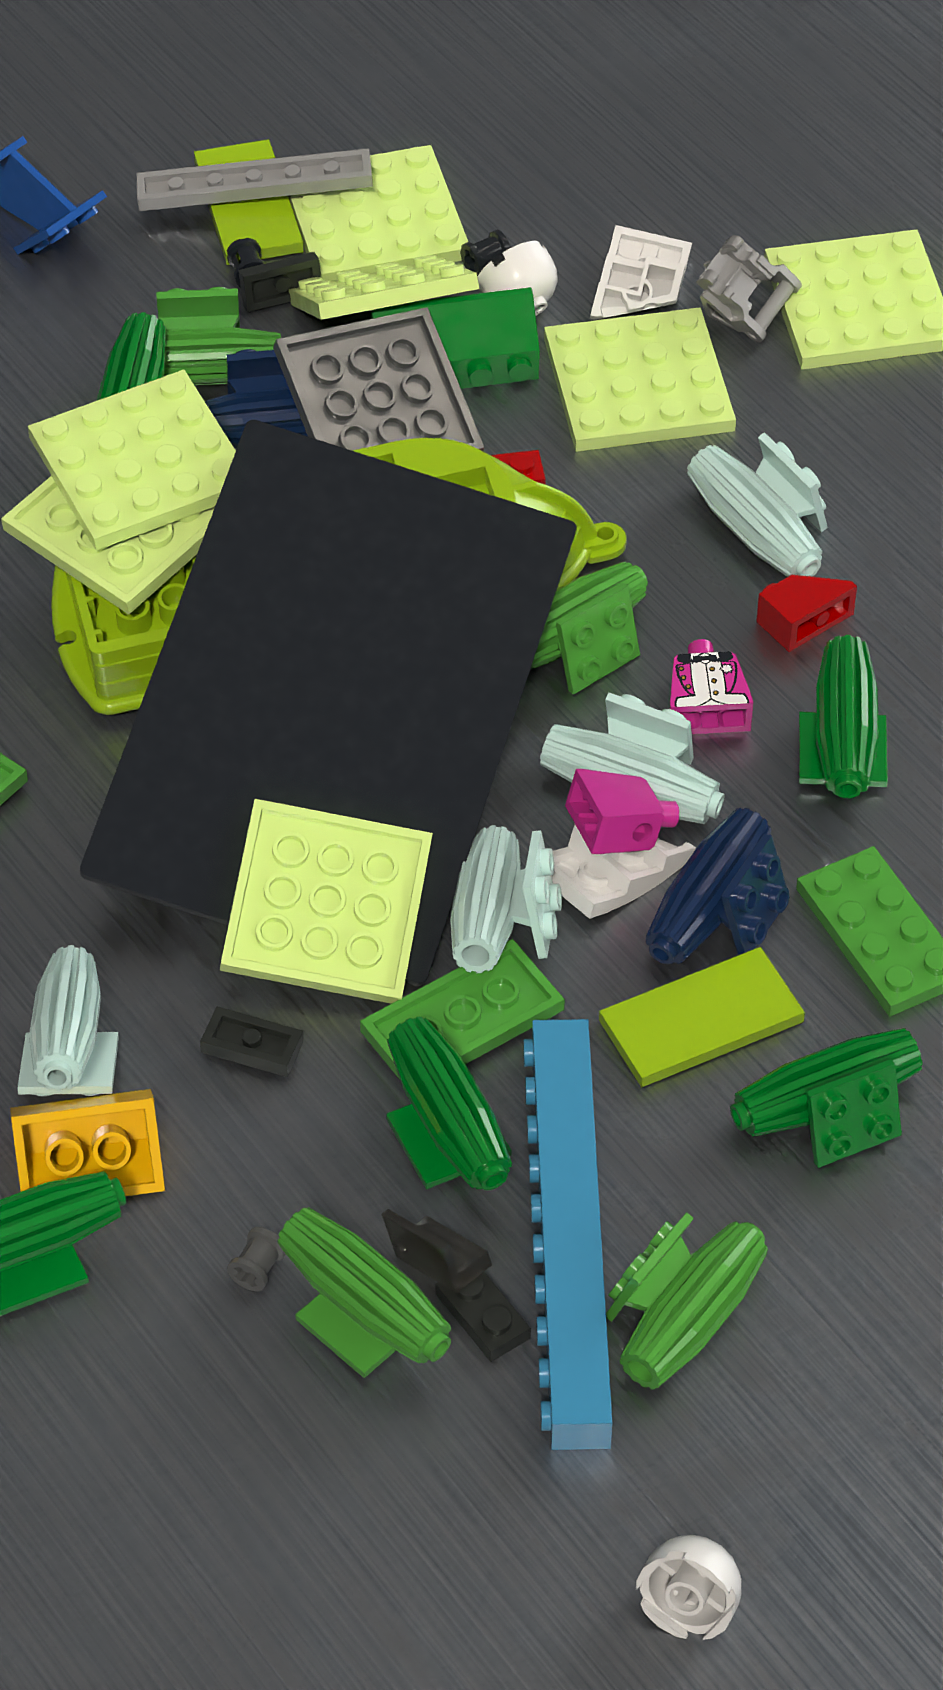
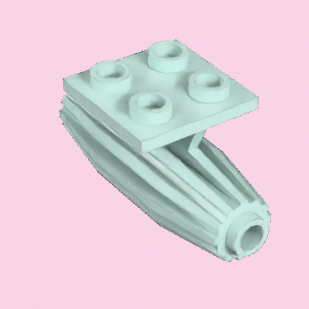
M765 432L758 437L763 459L756 473L716 445L713 447L709 445L705 449L698 451V454L693 456L691 463L688 464L687 475L711 511L756 556L788 577L792 574L814 576L821 567L822 550L799 517L805 516L821 533L828 526L824 515L826 504L818 491L821 484L813 471L808 467L801 469L794 462L795 458L789 448L781 441L775 443Z
M608 692L605 699L608 733L554 724L550 729L542 748L540 765L572 783L576 769L638 776L647 780L658 800L677 802L679 820L705 824L709 817L714 819L718 817L725 794L719 792V782L689 766L694 758L691 721L686 720L681 713L671 709L660 711L646 706L642 700L628 694L618 696Z
M491 825L487 829L484 827L476 835L467 861H463L459 872L450 919L453 959H456V964L460 968H465V971L470 973L475 971L478 974L483 973L485 970H492L514 927V922L531 927L538 959L548 957L550 939L557 938L555 911H561L562 893L560 885L553 884L551 875L554 874L553 851L551 848H545L541 830L532 831L526 868L521 870L519 841L516 839V834L513 831L510 832L503 826L496 827V825Z
M68 945L67 948L61 947L57 949L56 954H52L37 985L30 1032L25 1035L18 1080V1095L82 1094L85 1096H95L98 1094H112L119 1036L118 1032H97L101 1002L100 986L94 957L91 953L88 954L83 947L76 948L74 945Z

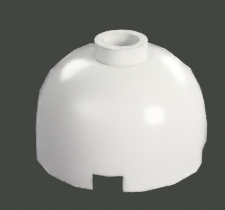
M529 241L504 251L502 254L506 260L499 263L496 267L492 261L489 262L477 277L481 293L531 287L535 315L537 316L547 308V302L554 293L558 278L555 264L544 245L541 246L539 241Z
M696 1535L678 1536L658 1546L649 1556L636 1580V1590L640 1587V1592L643 1596L640 1605L644 1613L657 1627L675 1637L684 1639L688 1637L687 1631L695 1634H705L702 1640L712 1639L725 1631L739 1605L742 1594L741 1576L734 1558L718 1543L706 1537Z

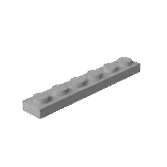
M369 148L137 173L139 211L373 187Z

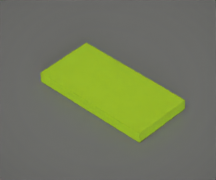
M269 139L194 151L196 166L275 158ZM288 196L208 204L226 265H230L227 260V249L231 243L238 239L251 238L256 240L261 248V259L303 252V240Z
M761 947L599 1011L601 1025L641 1088L803 1023L805 1017L804 1010Z

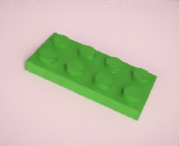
M875 846L797 878L796 890L889 1017L943 994V937Z
M511 939L507 941L497 964L494 965L492 970H485L483 973L477 974L475 971L470 973L465 971V968L459 967L403 997L402 1000H397L360 1020V1032L399 1078L387 1039L390 1038L389 1033L396 1028L395 1026L399 1023L402 1024L406 1019H414L416 1017L428 1019L460 1055L463 1062L467 1064L531 1029L533 1020H547L564 1011L565 999L519 945Z

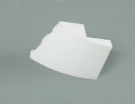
M615 225L602 276L598 283L590 319L597 320L676 304L692 243Z
M574 825L568 847L553 851L554 874L551 875L553 884L560 885L562 896L591 919L626 905L664 882L686 864L696 850V847L687 842L677 847L657 838L655 846L650 850L591 854L578 828Z

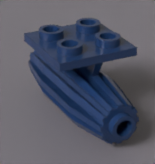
M244 349L235 354H226L227 395L206 400L205 403L232 446L237 448L245 425L250 420H258L307 436L274 350L255 351L253 349Z
M741 807L733 811L701 841L669 886L646 935V944L649 945V952L655 960L663 964H681L717 930L721 923L731 930L738 955L755 949L757 945H760L765 940L768 929L779 913L786 909L790 897L781 869L780 858L777 855L771 835V826H768V821L762 818L758 812H753L749 808L741 809Z

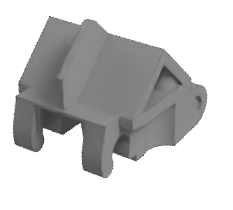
M732 235L728 238L714 258L704 262L705 270L696 281L704 290L700 295V299L708 317L738 332L745 333L750 339L759 343L767 336L765 330L792 292L797 293L802 287L801 281L784 264L775 266L770 264L763 255L756 252L738 235ZM770 280L774 283L778 282L779 285L754 319L751 318L749 311L752 308V304L747 299L761 281Z

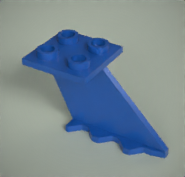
M24 136L0 150V206L39 230L13 248L17 255L29 248L35 254L47 245L61 239L70 232V229L97 214L99 211L95 205L107 197L102 190L75 206L17 151V149L28 143Z

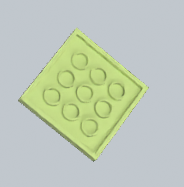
M431 145L370 155L373 187L288 196L306 253L315 252L319 258L322 281L338 280L337 273L349 270H360L361 273L368 274L375 273V266L385 263L399 262V266L414 265V258L427 255H437V258H446V262L462 261L460 254L461 245L468 242Z
M918 229L765 249L764 257L770 264L774 266L784 264L802 283L800 290L797 293L792 292L781 308L801 370L943 351V296ZM771 281L772 286L775 290L779 283H774Z
M427 255L414 258V265L399 266V262H392L375 266L376 272L370 274L361 273L360 270L337 273L338 280L322 281V277L303 279L298 281L299 287L289 289L292 306L323 320L479 289L477 273L465 269L463 264L455 265L454 261L446 262V258H437V255Z
M701 307L544 327V341L575 452L735 431L736 418Z
M185 370L28 425L31 442L96 551L215 507L236 452Z
M51 475L2 517L1 521L4 531L127 614H130L197 555L215 507L96 551Z
M254 799L220 971L390 1004L397 1000H402L433 833Z

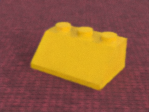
M151 1089L10 1108L21 1192L46 1182L99 1172H106L110 1179L117 1177L122 1185L125 1196L165 1191L154 1098Z

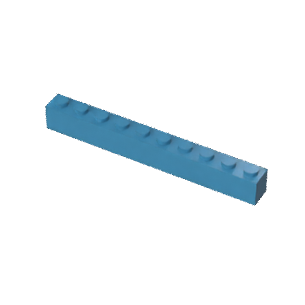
M588 1019L533 1020L532 1039H523L524 1067H533V1077H525L526 1105H535V1115H527V1143L537 1145V1154H529V1183H538L539 1194H531V1223H540L541 1234H533L532 1236L533 1263H542L543 1275H534L535 1304H544L545 1316L536 1317L537 1346H546L547 1358H538L539 1388H548L549 1401H540L541 1431H550L551 1450L611 1449L612 1407Z

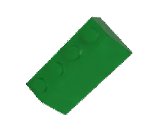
M531 287L415 301L371 310V319L428 307L461 389L539 379L540 348Z

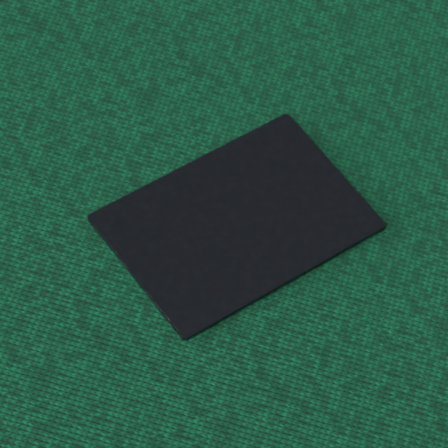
M258 420L248 421L80 865V875L86 880L229 925L254 799L433 833L405 983L411 985H424L454 900L462 863L467 861L576 534V524L559 516Z

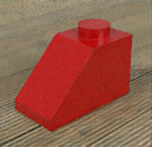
M792 574L778 583L769 584L759 593L756 622L788 652H791L854 615L857 585L849 580Z

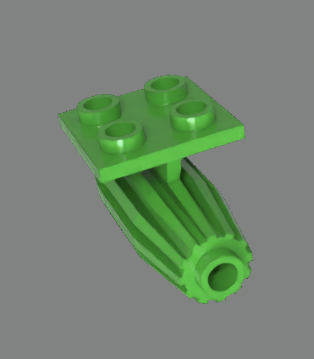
M212 287L208 290L175 288L156 292L158 319H161L164 322L163 326L166 327L165 370L163 377L185 370L194 385L227 384L226 354H235L244 349H253L255 351L274 350L273 346L276 339L281 338V333L240 328L238 288Z
M624 561L581 576L558 589L531 669L562 657L568 691L576 694L640 656L632 608L646 597L645 591H647L648 581L643 570L637 565L632 566L631 563Z
M309 1207L302 1208L299 1212L294 1213L289 1221H286L284 1228L279 1233L278 1244L312 1287L320 1293L295 1314L296 1320L363 1378L369 1375L395 1351L419 1364L426 1363L428 1360L435 1362L447 1352L451 1344V1338H449L450 1324L408 1276L360 1236Z
M686 1212L675 1226L666 1221L649 1242V1246L626 1269L622 1278L608 1294L615 1302L607 1311L606 1318L612 1322L625 1306L645 1311L620 1356V1364L623 1365L624 1372L634 1382H638L645 1388H659L700 1353L742 1301L768 1251V1247L764 1243L765 1236L757 1226L749 1222H742L741 1224L737 1221L732 1222L691 1255L681 1237L694 1219Z

